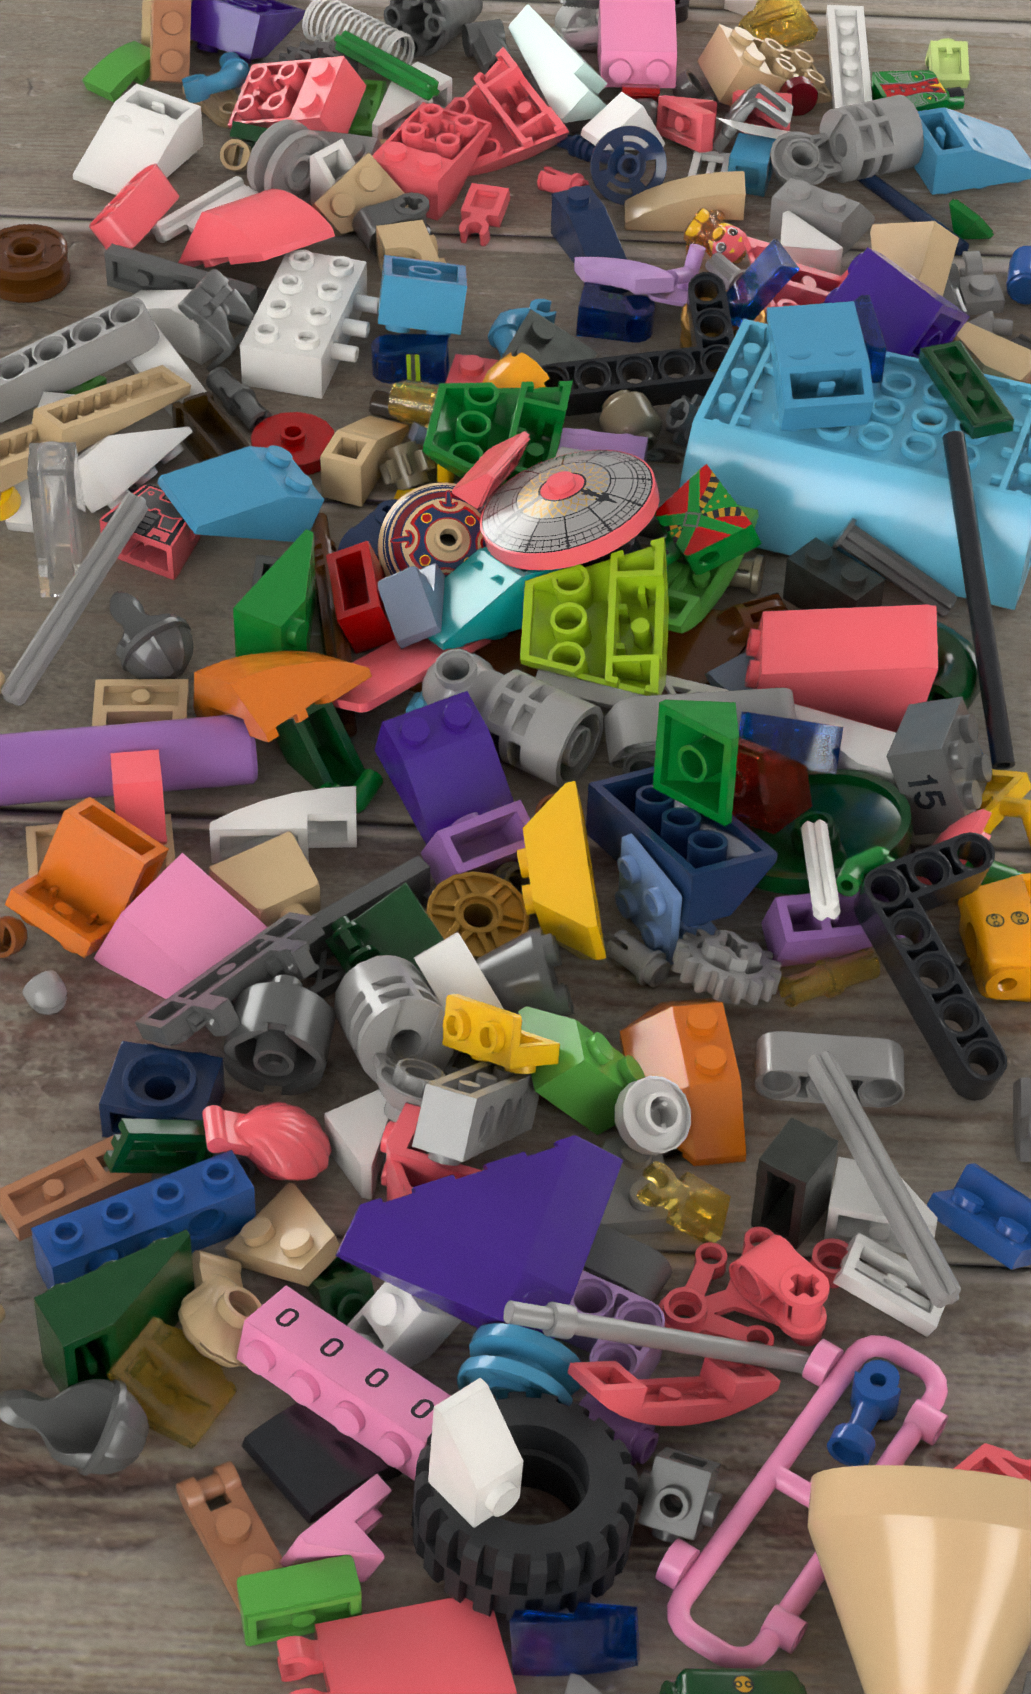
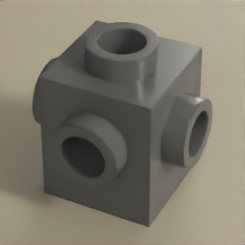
M665 1447L655 1456L652 1471L644 1470L638 1482V1505L642 1506L638 1523L652 1527L651 1534L654 1537L671 1543L678 1538L683 1541L686 1538L695 1540L704 1530V1526L713 1528L722 1501V1494L714 1492L721 1464ZM675 1495L681 1499L682 1503L676 1499Z

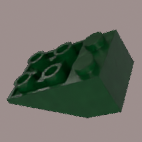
M187 1229L168 1238L157 1239L144 1249L119 1260L108 1261L88 1274L67 1283L56 1284L45 1293L34 1297L42 1362L60 1393L75 1383L90 1379H105L109 1381L117 1379L127 1384L180 1321L178 1312L182 1305L181 1301L195 1289L191 1238Z

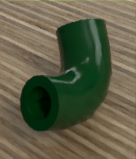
M937 621L938 671L927 702L963 696L968 710L980 693L974 647L969 640L954 629Z

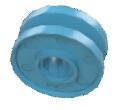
M493 1323L482 1325L474 1332L469 1344L471 1357L461 1365L457 1375V1385L460 1390L481 1378L488 1384L496 1400L507 1398L509 1392L526 1391V1397L541 1398L542 1393L558 1396V1403L570 1407L573 1402L571 1395L577 1392L581 1385L567 1372L570 1363L581 1361L574 1352L562 1343L549 1336H545L541 1332L513 1324Z

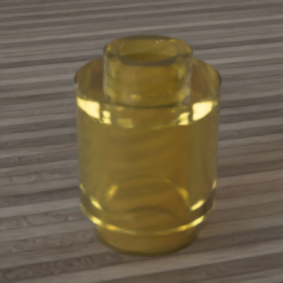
M406 380L404 383L396 382L389 395V414L397 417L400 422L409 424L416 422L428 427L439 385Z

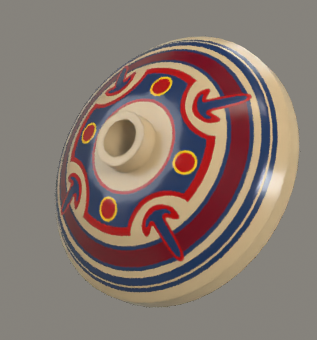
M432 483L406 493L392 506L381 526L378 538V557L385 577H389L412 566L423 569L434 563L439 566L445 577H447L478 549L487 547L480 529V517L486 503L476 509L452 493V489L457 485L454 483ZM451 534L454 536L456 543L452 546H446L441 542L440 536Z

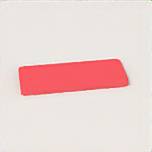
M428 638L401 649L396 639L352 662L368 667L372 677L332 703L337 708L360 713L368 712L422 682L428 668L436 662L443 652L450 649L442 650ZM485 638L453 649H462L473 653L489 644L491 640Z

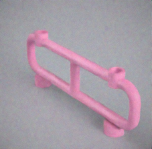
M870 1335L858 1339L845 1352L825 1339H822L816 1345L806 1362L802 1378L818 1386L819 1389L701 1553L697 1548L678 1538L670 1546L658 1567L655 1576L656 1580L673 1589L667 1604V1620L674 1635L683 1644L724 1668L760 1667L774 1655L778 1648L789 1654L794 1652L808 1627V1622L799 1617L825 1580L816 1551L779 1605L776 1604L769 1612L755 1640L747 1646H733L702 1628L693 1621L690 1609L775 1489L809 1508L811 1483L789 1469L854 1379L855 1371L859 1372L868 1359L874 1357L887 1359L919 1377L926 1387L924 1395L912 1405L902 1427L875 1465H903L920 1440L932 1446L936 1443L948 1421V1415L940 1411L947 1398L948 1388L947 1379L941 1368L927 1356L887 1336Z

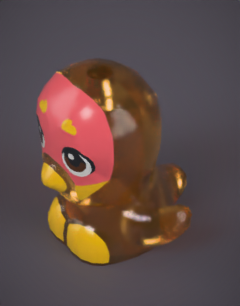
M701 208L687 226L683 240L686 242V255L688 254L690 244H698L706 248L705 252L710 258L715 253H722L736 266L741 263L747 254L743 240L748 236L740 228L723 221L725 214L722 211H707Z

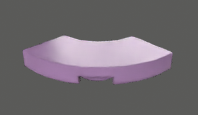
M575 257L574 271L586 285H609L629 290L635 295L671 293V291H674L675 277L661 268L618 258Z

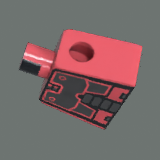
M151 484L143 485L133 494L142 496L146 500L148 511L117 559L175 580L197 545L201 535L193 533L161 488ZM120 503L99 520L101 533Z

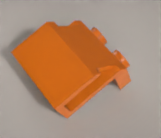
M88 797L64 811L38 874L12 888L5 905L19 914L27 924L40 928L59 941L61 946L67 951L86 958L101 947L119 915L131 904V901L135 900L156 879L169 849L104 805Z

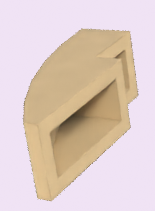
M744 171L699 174L669 181L647 189L625 200V230L686 232L691 222L695 220L701 224L699 232H703L704 222L702 223L695 218L703 208L709 212L708 219L743 220L746 196Z

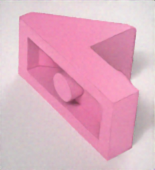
M375 1474L302 1532L283 1556L280 1564L283 1567L342 1555H351L354 1558L359 1582L367 1581L385 1557L383 1552L367 1534L383 1519L384 1515L378 1509L392 1492V1489L378 1474Z

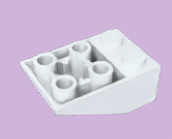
M140 84L134 85L114 102L74 171L73 179L90 185L93 188L117 195L136 174L151 164L156 163L167 178L203 146L201 106Z

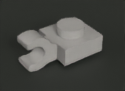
M964 251L962 257L965 262V268H960L959 270L960 295L967 309V315L985 314L989 311L1003 313L1005 298L996 274H983L982 257L979 251Z

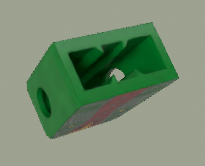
M930 70L879 71L872 73V100L904 95L914 104L917 111L943 107L951 110L964 108L965 98L963 89L961 87L944 89L935 73Z

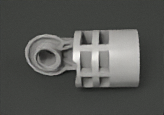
M895 95L830 109L823 115L819 134L809 135L796 131L778 136L773 142L770 152L772 168L775 171L777 180L782 185L790 178L806 181L812 186L823 182L828 177H833L838 182L846 183L873 177L874 175L913 168L919 163L923 153L924 137L921 119L914 104L904 95Z
M450 649L443 652L436 662L428 668L422 682V696L427 705L468 691L490 731L500 760L559 788L567 782H577L586 771L594 757L603 731L604 714L600 707L520 670H512L505 675L495 671L492 665L479 655L471 654L462 649Z
M391 955L376 956L358 963L343 977L335 993L334 1010L336 1012V1019L361 1066L378 1084L381 1094L386 1099L384 1114L390 1120L396 1122L405 1103L421 1107L426 1083L445 1076L443 1070L453 1055L454 1049L442 1045L445 1010L423 974L410 961Z

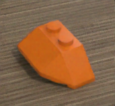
M712 998L660 1002L622 1029L619 1038L623 1055L632 1056L641 1066L645 1077H665L677 1084L686 1095L691 1109V1126L686 1139L676 1148L683 1152L682 1157L693 1166L746 1162L741 1079L723 1002Z

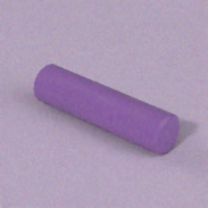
M234 715L0 734V806L78 800L88 797H112L114 794L110 753L159 749L163 792L254 784L258 779L255 738L249 735L244 720Z

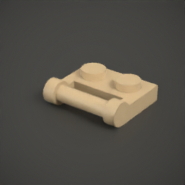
M189 679L95 680L92 726L188 718Z

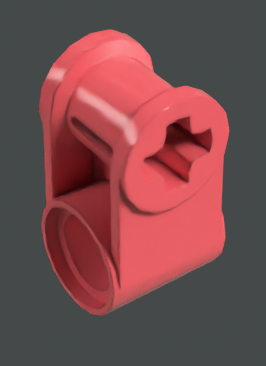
M774 1234L730 1264L729 1275L738 1293L749 1303L758 1307L785 1334L792 1338L803 1340L814 1338L825 1329L827 1314L823 1304L828 1299L830 1290L828 1278L823 1272L816 1269L796 1252L794 1247L785 1238Z

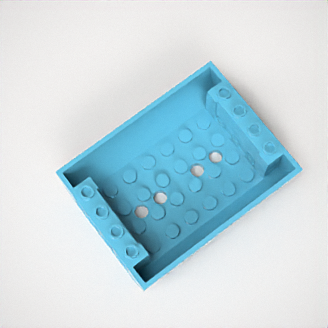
M743 319L693 419L679 488L700 468L707 464L737 505L758 510L759 517L755 531L762 544L756 548L789 556L814 538H818L832 547L847 523L854 518L856 519L855 525L956 596L966 598L942 439L943 435L948 432L962 431L966 439L991 605L1015 610L1031 567V384L984 374L1013 416V431L971 439L918 358L866 347L874 395V405L868 425L780 431L768 324ZM924 423H931L935 425H925ZM838 547L836 549L844 555L848 556L849 558L853 559L857 563L861 564L862 566L881 576L880 574L872 570L870 567L862 563L860 560L849 554L841 547Z

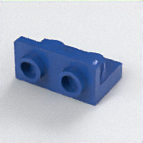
M976 1163L966 1165L954 1189L935 1192L931 1195L927 1207L938 1218L937 1221L1011 1270L1031 1265L1030 1198Z

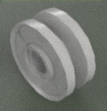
M284 119L272 124L261 134L255 143L247 163V179L251 188L258 193L271 188L284 190L308 203L311 200L310 156L329 146L328 141L318 133L309 130L297 120Z

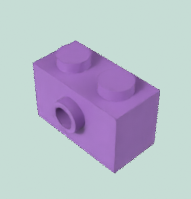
M521 800L478 815L477 812L470 813L456 820L452 826L437 831L421 851V855L430 866V873L436 885L452 875L471 871L492 874L500 864L510 861L518 862L517 850L525 848L523 827L531 819Z

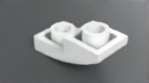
M459 932L414 957L444 1010L446 997L450 994H459L504 1009Z

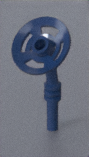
M621 126L612 129L597 142L596 146L583 138L581 134L573 136L568 134L567 138L554 145L567 150L572 157L590 162V173L595 187L606 199L616 204L624 205L625 200L647 189L663 184L666 176L667 157L661 142L655 135L641 127ZM623 136L639 137L648 146L643 148L640 144L633 141H623ZM608 144H610L614 150L612 151L604 149ZM624 147L634 148L639 153L637 155H633L629 152H625ZM655 159L653 177L648 185L645 186L640 179L645 172L646 161ZM599 163L607 165V169L600 170ZM618 173L627 177L629 182H621L614 176ZM610 181L619 188H631L632 194L616 193L606 185Z

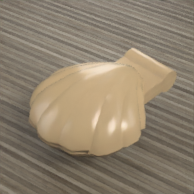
M195 1250L192 1253V1263L196 1289L182 1299V1305L178 1312L184 1335L195 1346L199 1354L212 1359L215 1363L228 1368L247 1367L236 1359L244 1320L260 1308L261 1303L254 1294L243 1288L240 1261Z

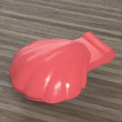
M272 1102L267 1105L257 1106L249 1113L242 1114L223 1110L217 1105H211L202 1112L206 1144L210 1152L221 1153L232 1150L234 1154L246 1156L256 1164L257 1168L264 1175L271 1179L307 1181L317 1177L318 1173L325 1170L328 1166L329 1156L332 1152L329 1138L323 1131L321 1124L298 1106L288 1105L283 1102Z

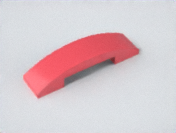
M707 1357L704 1358L700 1375L693 1377L637 1379L617 1361L570 1363L567 1372L609 1410L632 1421L657 1426L695 1425L731 1416L763 1401L777 1392L781 1382L765 1367Z

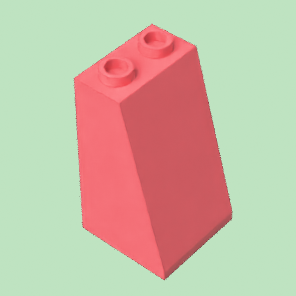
M927 604L763 611L758 629L751 628L747 639L746 656H752L754 660H749L745 676V687L753 689L788 688L793 692L794 704L897 732L908 705L927 702L938 671L937 606Z

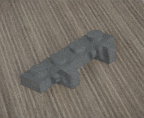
M288 912L136 1020L135 1024L142 1038L169 1046L177 1045L189 1039L194 1032L199 1031L204 1026L214 1036H227L241 1025L233 1007V1000L244 989L255 984L268 982L272 976L281 970L287 975L302 980L319 969L318 964L314 963L309 952V945L325 934L317 917Z

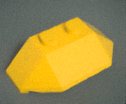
M576 781L565 783L523 827L525 848L517 850V857L522 878H529L530 884L522 886V894L527 915L537 914L539 925L544 935L549 933L552 936L555 935L560 946L580 959L601 960L606 958L586 822Z

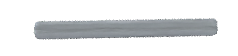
M129 493L116 509L1 687V693L6 702L21 706L26 702L148 511L146 500L142 496Z
M829 1051L813 1054L808 1059L807 1072L931 1303L937 1308H942L948 1304L953 1305L959 1300L958 1294L961 1292V1287L835 1056Z

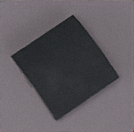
M299 1403L288 1407L259 1426L244 1438L241 1445L308 1524L318 1521L375 1474H378L384 1482L402 1475L401 1471L389 1466L372 1451L350 1436L342 1434L334 1425Z

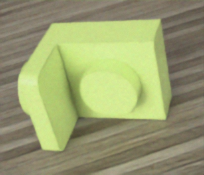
M950 38L930 41L925 57V65L929 67L930 71L935 73L943 88L968 87L970 81L968 41H955Z

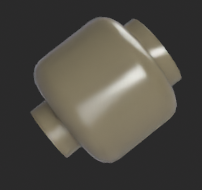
M621 390L611 395L602 406L599 424L604 432L615 434L627 433L634 436L648 437L647 451L653 448L662 428V420L643 393Z

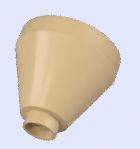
M906 1465L849 1466L823 1470L814 1474L811 1477L808 1531L864 1693L1005 1694L1031 1643V1481L978 1471Z

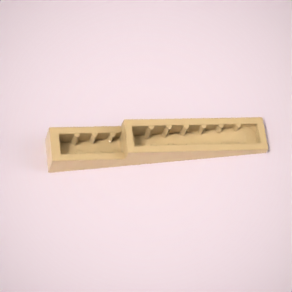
M164 365L35 408L32 424L0 435V493L189 395L191 385Z

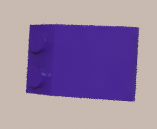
M193 0L191 6L190 40L196 41V47L204 51L217 53L220 49L226 52H235L247 64H250L252 59L267 57L303 19L305 10L276 0Z
M468 691L382 722L374 750L426 845L437 831L452 826L456 820L474 812L481 815L514 802L490 731Z

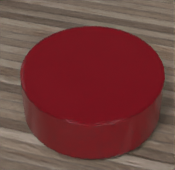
M803 76L789 79L779 90V93L792 94V105L794 107L792 116H800L810 112L818 100L817 89L810 79Z

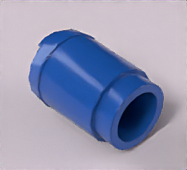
M1022 246L1016 249L1012 254L1008 267L1007 293L1012 300L1020 304H1031V246Z

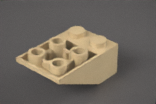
M719 24L697 61L719 102L732 106L733 92L737 90H748L751 86L759 83L765 85L773 92L779 93L780 88L786 81L797 76H803L811 80L818 92L816 104L832 100V95L825 85V78L818 73L813 64L814 60L808 53L801 49L791 51L783 48L777 41L771 38L761 40L753 37L741 27L731 29Z

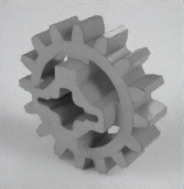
M697 929L696 935L686 932L683 935V939H678L672 962H674L672 970L681 973V982L692 983L695 988L694 991L698 993L706 991L712 994L715 1000L739 1005L740 999H744L752 1005H757L759 999L766 1002L770 1001L772 994H776L782 972L780 968L782 964L772 960L773 953L771 951H762L759 943L755 941L747 942L741 939L740 935L728 930H715L714 935H710L702 929Z

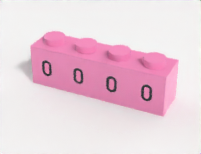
M287 1285L244 1320L237 1360L245 1364L253 1373L261 1375L286 1392L297 1403L306 1406L334 1425L342 1434L350 1436L372 1451L386 1464L398 1469L415 1481L416 1464L420 1451L427 1446V1438L432 1433L434 1406L451 1395Z

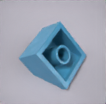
M384 255L378 324L385 325V329L397 333H407L412 328L426 330L427 335L436 338H450L451 334L461 335L467 292L466 266Z

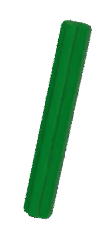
M345 30L341 35L337 34L334 41L337 42L335 49L341 54L424 100L429 101L433 96L437 97L440 90L437 89L439 82L428 74Z

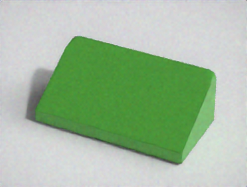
M351 1555L327 1558L237 1578V1593L246 1646L277 1641L289 1636L315 1633V1624L362 1615V1592L354 1558Z

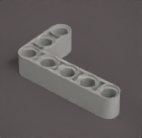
M136 297L122 299L1 358L0 423L39 405L43 392L64 393L151 350L158 343L160 336L144 302Z

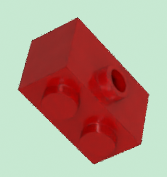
M369 541L326 555L337 621L354 652L357 654L396 639L378 590V582L386 577Z

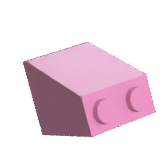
M599 0L597 60L599 75L608 83L605 87L621 88V84L659 85L660 88L676 87L677 35L675 0Z
M181 853L119 915L94 959L102 966L167 999L265 930L267 926L186 855Z

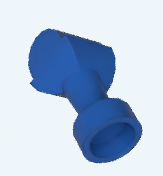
M872 1360L866 1363L860 1372L855 1371L850 1397V1405L853 1408L848 1423L837 1425L827 1442V1449L831 1456L846 1466L868 1465L876 1448L875 1439L871 1435L873 1428L879 1419L884 1421L892 1420L897 1414L901 1388H898L900 1375L891 1363L883 1360Z

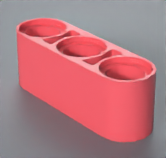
M156 163L151 164L136 174L89 224V228L106 250L111 244L133 249L173 206L180 195Z

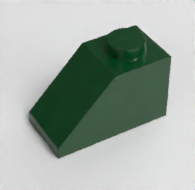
M332 702L326 704L313 703L306 708L309 717L302 722L295 723L294 718H291L276 727L279 736L275 739L287 763L315 789H319L327 782H331L332 786L334 783L340 784L341 787L353 786L363 770H365Z

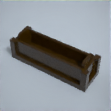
M210 391L187 397L183 400V403H180V401L172 403L173 428L190 427L193 431L182 442L199 463L250 446L215 404L214 395Z

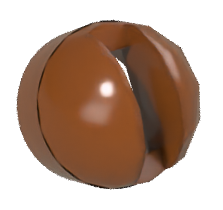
M13 916L0 917V958H5L18 953L26 945L28 939L26 926L20 919Z

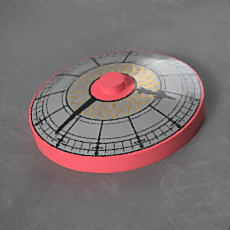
M587 450L569 453L538 463L504 483L486 503L480 517V529L490 554L508 566L525 570H554L576 566L602 557L637 536L655 515L659 504V490L650 466L635 455L615 450Z

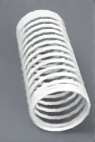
M313 0L307 7L302 22L303 34L307 39L330 42L338 34L344 19L348 16V21L343 31L348 30L351 21L355 18L350 32L354 34L356 26L361 22L360 29L356 36L360 37L363 28L367 25L366 32L362 38L366 41L370 30L373 28L369 43L372 44L375 35L379 32V37L375 43L376 47L379 46L382 37L386 34L381 49L389 54L394 43L398 40L397 49L394 53L395 57H397L400 50L401 38H404L405 44L400 60H403L406 54L408 39L409 52L405 62L411 65L415 52L414 39L411 35L399 31L397 28H393L391 25H387L385 22L360 12V10L354 9L339 0H329L330 2L323 8L318 17L316 36H314L312 26L315 14L319 7L328 0ZM331 5L332 9L326 16L322 27V32L319 34V24L322 15L324 14L325 10ZM313 11L312 16H311V19H310V28H309L310 34H309V32H308V21H309L311 12ZM342 13V17L337 25L336 31L331 36V31L336 24L338 16Z

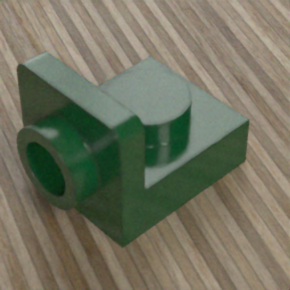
M336 1257L309 1287L305 1286L322 1310L346 1326L375 1294L370 1273L339 1257Z

